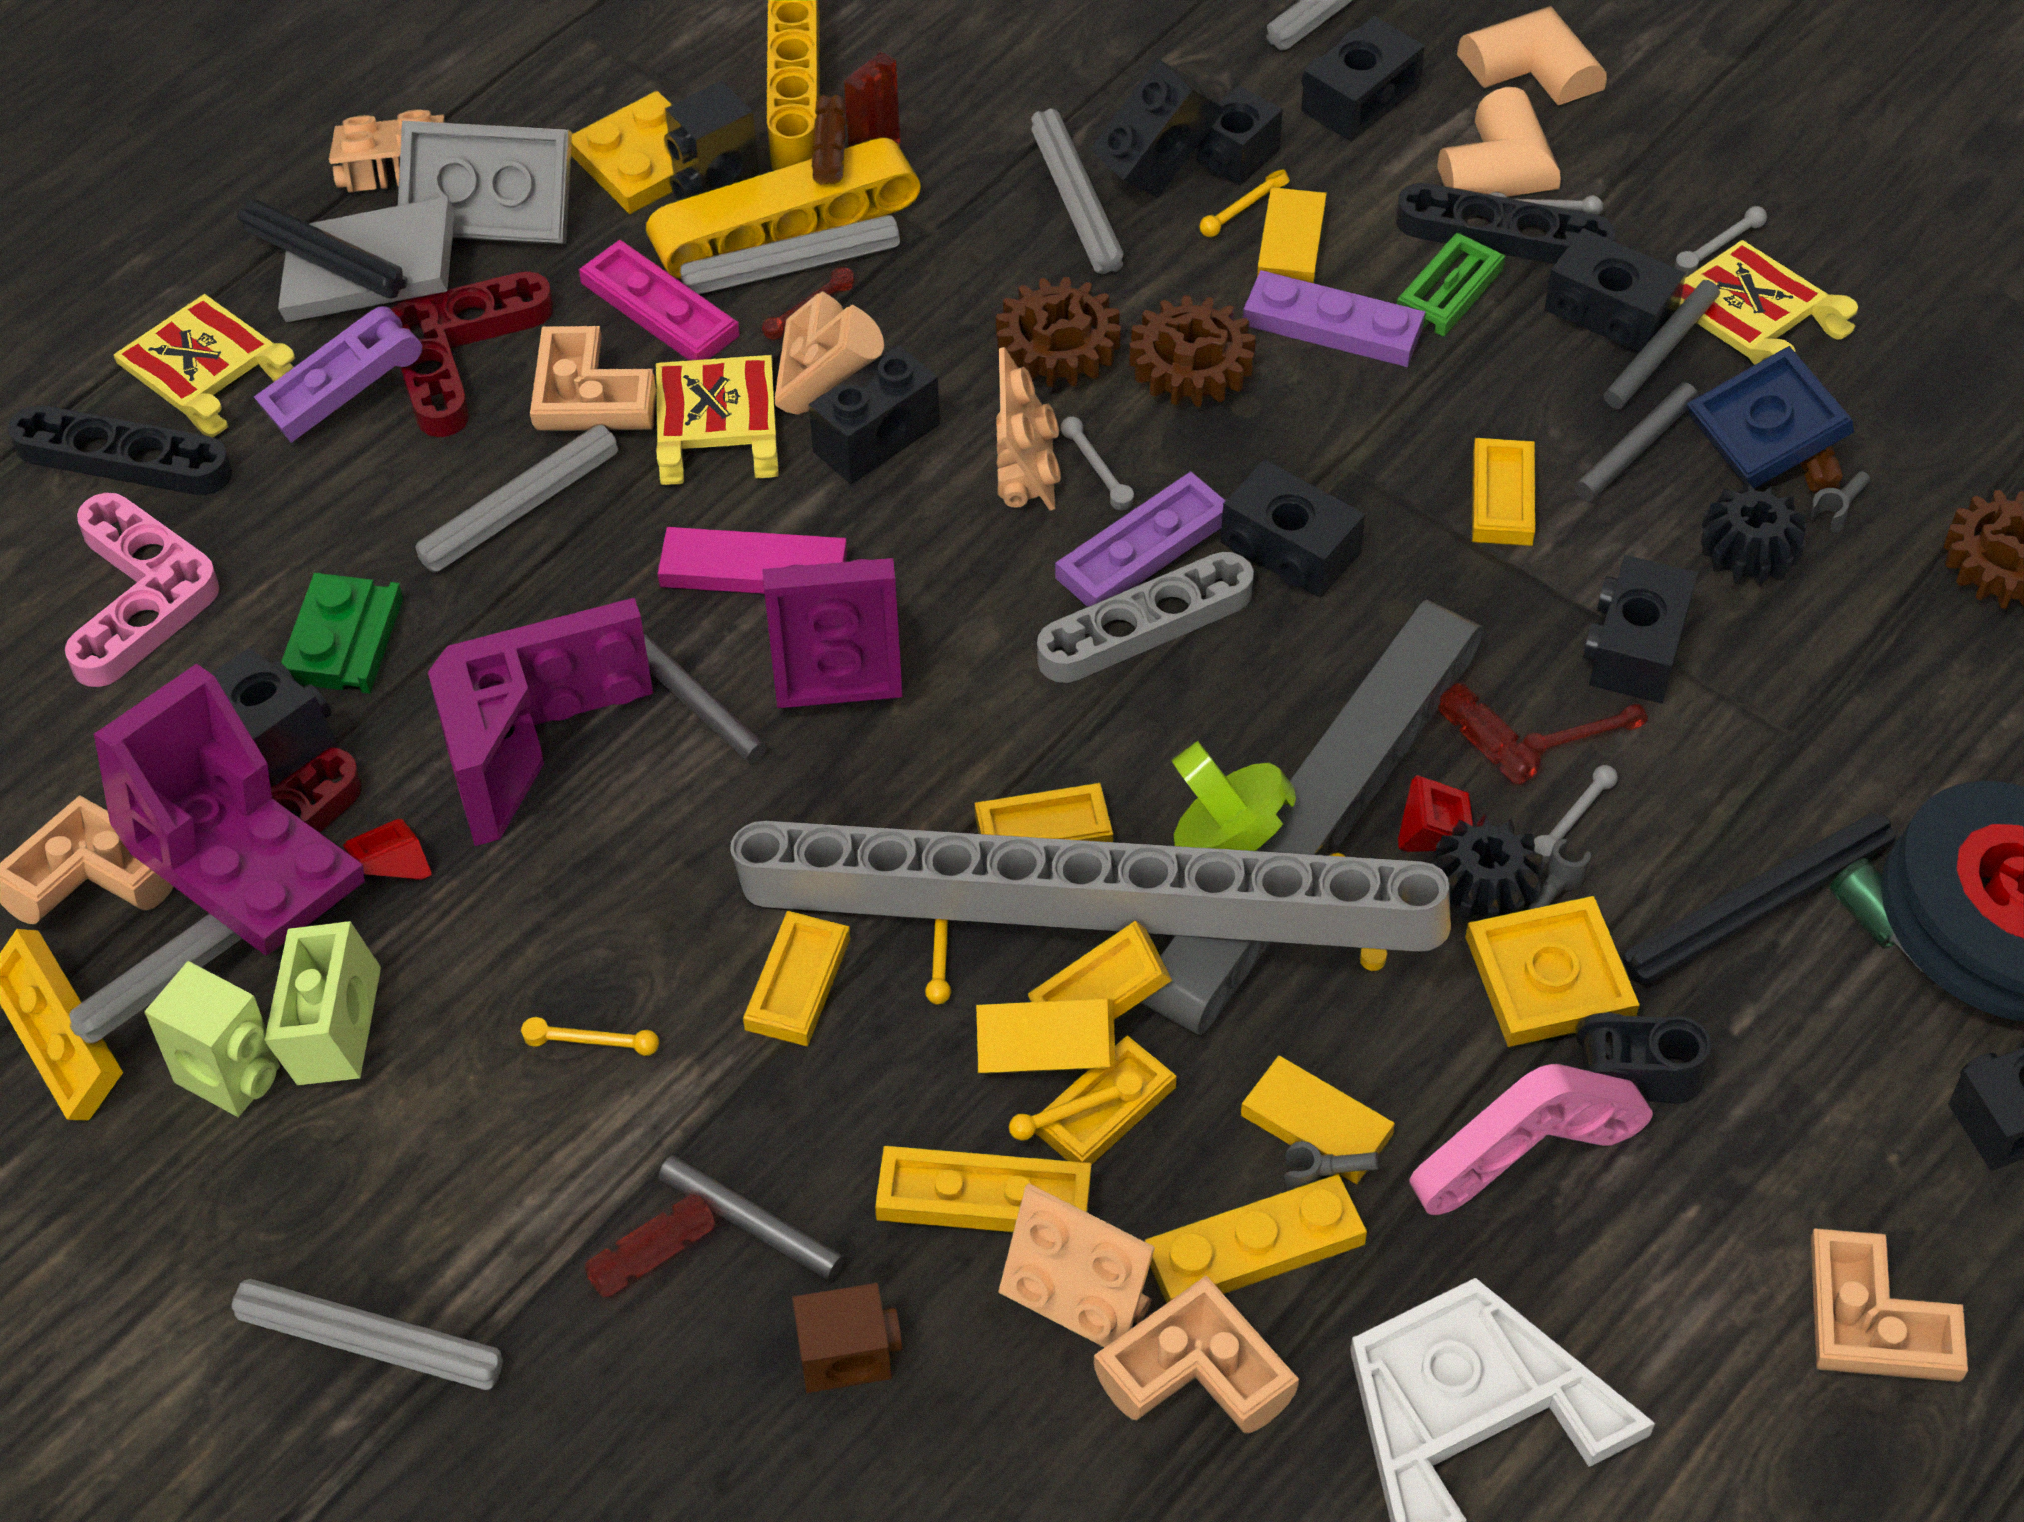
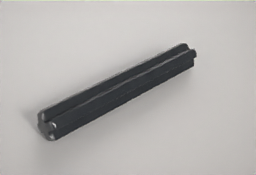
M257 199L248 200L245 208L238 211L237 218L243 222V229L385 298H396L400 289H404L407 286L408 279L403 275V270L400 266Z

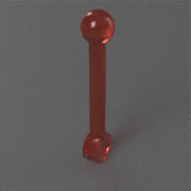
M846 267L834 269L831 274V281L779 318H767L762 325L763 334L773 340L780 338L784 333L786 319L816 294L823 291L831 295L836 290L847 291L851 289L854 285L853 271Z
M1634 704L1625 708L1620 715L1545 736L1538 733H1530L1523 739L1522 748L1526 755L1539 757L1544 754L1547 748L1623 726L1628 730L1637 729L1647 722L1648 715L1642 705Z

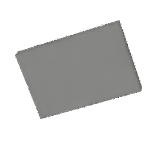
M402 121L398 206L448 196L455 209L452 238L566 245L572 132L565 129Z
M445 196L309 223L400 266L403 270V275L408 279L406 288L400 289L396 298H385L286 250L278 310L284 320L292 322L446 292L448 290L455 209L449 197Z

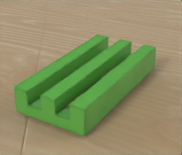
M1456 233L1399 296L1397 305L1425 311L1423 327L1432 322L1436 324L1435 333L1445 337L1503 271L1505 255L1462 234ZM1463 252L1468 253V257L1458 268L1453 269L1446 277L1444 284L1429 301L1422 300ZM1483 261H1485L1481 265V267L1474 273V275L1466 282V284L1459 290V292L1452 298V300L1444 307V309H1441L1449 301V299L1456 293V291L1463 285V283L1471 276V274L1478 268V266Z

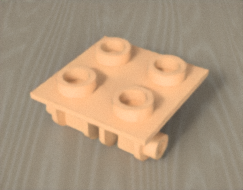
M412 110L399 114L398 120L376 122V118L373 116H356L344 120L342 126H335L329 162L330 164H343L333 166L336 188L347 187L348 193L376 189L377 185L372 161L376 159L381 189H387L388 180L384 158H393L396 181L399 187L402 121L444 123V115L431 116L430 111Z
M1005 347L999 349L1000 412L996 417L997 466L999 468L998 494L1004 499L1006 505L1014 508L1022 507L1027 503L1028 499L1040 496L1048 509L1054 510V484L1059 483L1061 479L1059 464L1053 453V439L1059 436L1058 422L1052 407L1049 404L1042 405L1037 398L1033 381L1025 367L1018 368Z
M1028 1183L1024 1189L998 1293L1105 1348L1132 1329L1133 1322L1139 1324L1150 1307L1151 1298L1142 1294L1155 1247Z

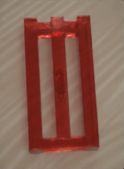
M880 52L844 80L848 147L878 138H888L897 144L900 143L896 60Z

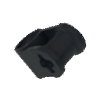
M1608 1012L1589 1015L1578 1022L1576 1026L1577 1043L1583 1047L1582 1070L1632 1081L1636 1084L1646 1101L1671 1104L1685 1103L1695 1098L1702 1089L1711 1041L1708 1032L1703 1026L1691 1018L1681 1016H1624ZM1606 1033H1611L1612 1039H1605ZM1677 1057L1688 1063H1674L1666 1058Z

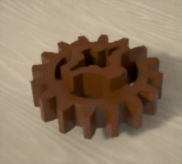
M1063 277L1060 285L1051 287L1050 282L1046 278H1041L1039 289L1036 291H1032L1029 287L1022 285L1018 287V300L1005 298L1003 300V313L996 315L998 355L999 349L1005 347L1017 367H1025L1032 380L1038 375L1045 376L1047 387H1053L1057 377H1065L1071 386H1076L1078 374L1083 372L1095 379L1099 377V364L1112 366L1114 363V350L1120 349L1121 326H1119V309L1109 308L1110 296L1107 293L1093 297L1092 284L1089 282L1081 285L1079 289L1071 288L1069 277Z
M1184 295L1181 306L1174 307L1166 299L1160 301V314L1145 310L1142 313V325H1133L1131 329L1129 365L1135 367V380L1137 383L1150 381V395L1153 397L1162 394L1164 391L1170 392L1171 404L1177 405L1183 396L1191 397L1195 407L1202 406L1203 396L1211 395L1218 402L1225 401V387L1239 392L1243 389V376H1252L1256 338L1255 335L1248 334V319L1242 318L1233 321L1234 307L1228 305L1219 311L1213 309V298L1207 297L1201 306L1193 305L1189 295Z
M1994 490L1990 503L1976 495L1972 497L1968 509L1959 507L1956 510L1943 544V548L1949 550L1945 565L1947 568L1960 569L1956 580L1959 586L1971 583L1978 586L1976 599L1981 601L1991 593L1998 596L2000 608L2007 609L2011 599H2019L2024 607V492L2020 491L2015 501L2007 500L2001 490Z

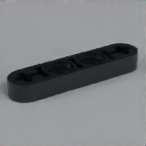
M1429 183L1409 185L1398 196L1396 224L1406 235L1418 239L1447 244L1456 233H1459L1503 255L1551 264L1557 263L1583 228L1615 241V228L1612 223L1596 214ZM1418 209H1425L1426 212H1418ZM1446 213L1453 214L1452 219L1446 218ZM1478 215L1486 217L1491 223L1487 226L1479 227L1469 225L1463 219L1467 216ZM1524 226H1537L1546 231V234L1540 237H1529L1521 233L1519 229ZM1558 234H1563L1564 240L1557 239Z
M34 405L20 410L11 418L8 425L9 435L16 454L23 461L30 464L193 495H208L218 492L227 485L232 475L224 445L218 439L210 436L43 405ZM103 438L107 440V443L97 451L82 452L78 450V447L88 439ZM157 448L162 450L159 457L153 461L144 463L132 460L143 449Z

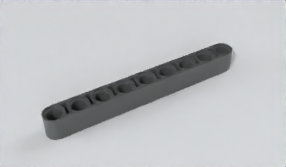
M1426 599L1423 601L1292 777L1290 782L1295 789V804L1293 807L1283 804L1276 814L1283 825L1276 834L1256 851L1324 856L1335 853L1472 662L1481 643L1484 627ZM1176 935L1160 956L1172 981L1141 1001V1004L1188 1030L1202 1035L1213 1024L1271 942Z

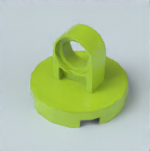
M1198 741L1171 760L1198 797L1179 820L1174 832L1175 846L1256 851L1276 834L1283 825L1276 815L1283 804L1290 805L1291 807L1295 804L1294 786L1281 769L1271 763L1252 764L1225 776Z

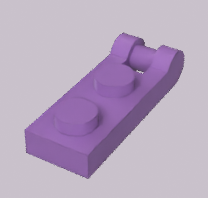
M377 307L258 393L254 398L292 443L393 367H405L414 363L422 352V344L409 329L402 328L401 320L389 307Z

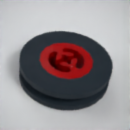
M1977 781L1954 785L1933 795L1919 808L1889 852L1881 879L1884 910L1888 922L1905 952L1936 984L1956 998L1984 1012L2011 1020L2024 1021V786L1997 781ZM1980 877H1991L1992 879L1984 888Z

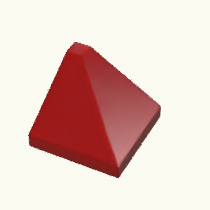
M1418 775L1411 780L1398 836L1399 849L1407 852L1435 851L1442 835L1451 836L1452 829L1456 827L1459 819L1473 826L1469 793Z
M403 819L393 820L342 844L346 853L363 864L364 874L411 879H424L432 875L418 838Z

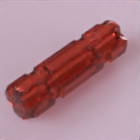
M1456 683L1450 689L1445 690L1440 697L1439 711L1454 726L1461 723L1463 726L1459 731L1493 764L1501 762L1502 766L1499 770L1514 784L1522 785L1529 778H1533L1537 774L1541 762L1540 756L1526 742L1523 741L1518 744L1516 741L1520 736L1485 703H1480L1478 706L1476 703L1480 698L1463 683Z
M697 1194L685 1197L671 1206L674 1213L670 1216L663 1212L617 1241L618 1249L613 1253L609 1249H605L589 1259L584 1267L587 1278L594 1289L602 1297H609L629 1284L626 1280V1277L633 1274L635 1278H639L685 1248L682 1241L686 1238L694 1242L711 1231L715 1225L713 1214L704 1200Z

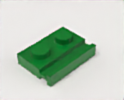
M314 573L281 661L294 680L304 686L311 684L314 687L344 690L345 685L360 687L361 693L370 694L403 601L400 583L390 582L389 587L374 586V582L371 579Z

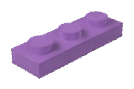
M1261 270L1243 309V318L1248 319L1249 327L1408 367L1423 330L1425 311Z
M1190 471L1055 563V578L1087 607L1132 589L1222 527V511L1225 500Z

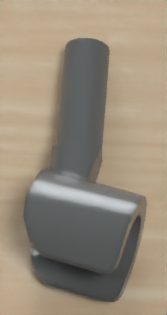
M1860 471L1842 490L1825 488L1817 492L1812 501L1810 519L1814 521L1817 515L1823 511L1834 512L1835 515L1832 518L1830 531L1834 533L1841 532L1846 525L1849 505L1870 482L1869 475L1866 472Z
M1560 839L1554 843L1545 871L1546 880L1543 883L1537 900L1530 904L1527 910L1549 906L1562 890L1571 891L1579 888L1583 883L1590 862V852L1587 851L1581 861L1569 862L1563 859L1568 840Z
M1304 1141L1295 1142L1285 1153L1286 1165L1289 1167L1305 1166L1310 1169L1287 1172L1284 1174V1185L1286 1190L1289 1191L1322 1180V1176L1335 1175L1341 1172L1377 1170L1380 1167L1379 1155L1377 1152L1336 1156L1333 1154L1321 1155L1317 1147L1311 1143Z

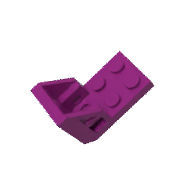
M893 558L857 559L851 562L790 565L782 568L762 569L777 708L902 697Z
M635 597L449 645L429 669L428 675L447 751L474 846L500 840L544 765L534 725L552 720H565L575 714L613 704H625L636 698L653 694L642 620ZM514 731L509 738L504 739L507 732Z
M197 663L94 733L109 821L130 854L265 956H268L285 943L288 929L306 927L365 882L362 863L272 799L268 764L215 676Z

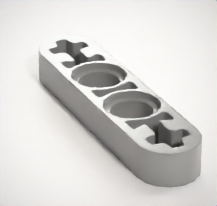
M1220 552L1212 554L1056 620L1045 626L1038 635L1037 664L1040 672L1056 682L1069 683L1077 681L1238 612L1246 607L1252 598L1254 570L1248 560L1236 553ZM1223 579V581L1215 583V580ZM1236 582V586L1229 587L1228 584H1233ZM1178 597L1184 600L1189 607L1181 613L1170 614L1161 611L1156 604L1163 598ZM1125 620L1130 622L1135 627V630L1127 636L1115 637L1107 634L1103 630V626L1109 621ZM1085 634L1091 635L1090 637L1085 639ZM1058 647H1063V649L1066 652L1069 653L1075 651V654L1067 656L1064 651L1059 650L1054 652V649Z

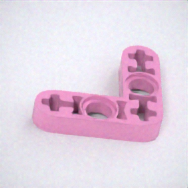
M102 493L87 499L80 506L77 514L78 524L86 544L137 582L78 629L67 641L65 653L73 676L79 683L88 687H102L120 679L207 608L216 599L219 592V584L212 561L204 553L127 498L116 493ZM119 522L122 531L121 536H119L117 529L110 524ZM158 544L163 546V550L159 555L152 559L138 560L133 558L136 550L144 545ZM154 610L159 613L154 622L149 625L133 627L127 624L132 615L139 611Z
M1560 1064L1542 1066L1518 1080L1425 1160L1412 1173L1409 1179L1410 1185L1428 1214L1441 1215L1448 1213L1471 1200L1547 1134L1610 1146L1631 1138L1640 1132L1650 1122L1653 1112L1636 1084L1632 1081Z

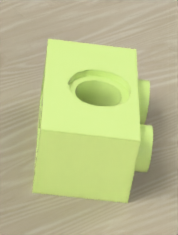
M351 921L291 928L287 931L264 1041L297 1085L359 1079L361 1077L381 967Z
M187 961L145 1010V1014L174 1083L239 1117L253 1099L262 1097L269 1090L280 1065L277 1057L264 1041L266 1027L254 995Z

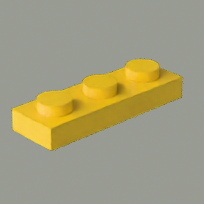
M16 929L0 952V1005L66 1119L90 1120L121 1077L123 1071L103 1038L96 1043L88 1044L71 1030L70 1011L81 1004V1001L40 932L37 930Z
M884 1146L875 1205L876 1220L1014 1232L1024 1189L1028 1183L1088 1212L1091 1163Z
M1339 1174L1145 1239V1242L1155 1247L1150 1267L1164 1299L1168 1303L1205 1276L1224 1294L1365 1245L1367 1231Z

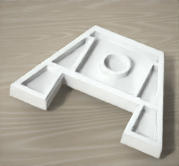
M1476 1278L1352 1338L1350 1352L1391 1522H1467L1432 1466L1550 1407L1589 1467L1651 1436L1655 1425L1652 1420Z

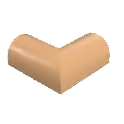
M1551 6L1466 34L1459 41L1457 56L1483 88L1531 72L1558 106L1605 90L1606 71Z
M1504 87L1495 90L1485 96L1479 103L1475 124L1483 142L1442 148L1439 153L1437 168L1446 187L1483 194L1500 192L1507 197L1555 190L1560 187V170L1527 94L1516 87Z
M823 291L816 294L787 318L774 399L775 406L787 413L796 415L809 412V404L877 359L883 352L884 340L874 320L853 304L843 310L841 304Z
M600 326L542 327L530 409L532 424L536 430L588 431L596 425H604L608 430H653L656 419V388L653 369H598L602 338Z
M80 795L0 863V903L10 914L27 924L38 923L87 879L145 911L161 904L174 886L130 854L111 826L107 810Z
M1814 1228L1811 1235L1817 1370L1961 1382L1968 1371L1963 1305L1890 1299L1886 1234Z
M1207 1276L1200 1279L1094 1355L1095 1372L1100 1383L1114 1404L1132 1420H1138L1196 1378L1243 1433H1251L1268 1424L1283 1411L1295 1396L1299 1384L1298 1377Z

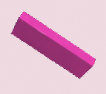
M618 240L579 269L581 284L689 361L710 359L740 336L739 325L736 320L622 240Z
M667 527L658 569L659 586L764 594L762 569L782 568L790 565L846 562L847 541L846 538Z

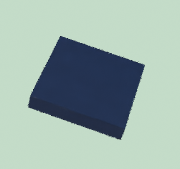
M1790 346L1687 403L1692 420L1744 484L1748 482L1753 488L1762 485L1854 433L1852 418Z

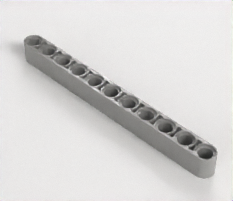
M759 821L742 827L731 841L730 851L746 899L754 905L768 908L1121 931L1132 922L1137 921L1151 934L1417 952L1429 951L1439 947L1448 939L1451 931L1448 877L1442 869L1434 864L1421 861L777 821Z

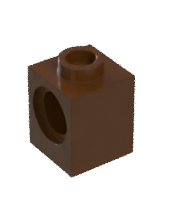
M878 1283L792 1297L806 1393L891 1379L889 1352L901 1351L902 1342L896 1307L882 1309Z

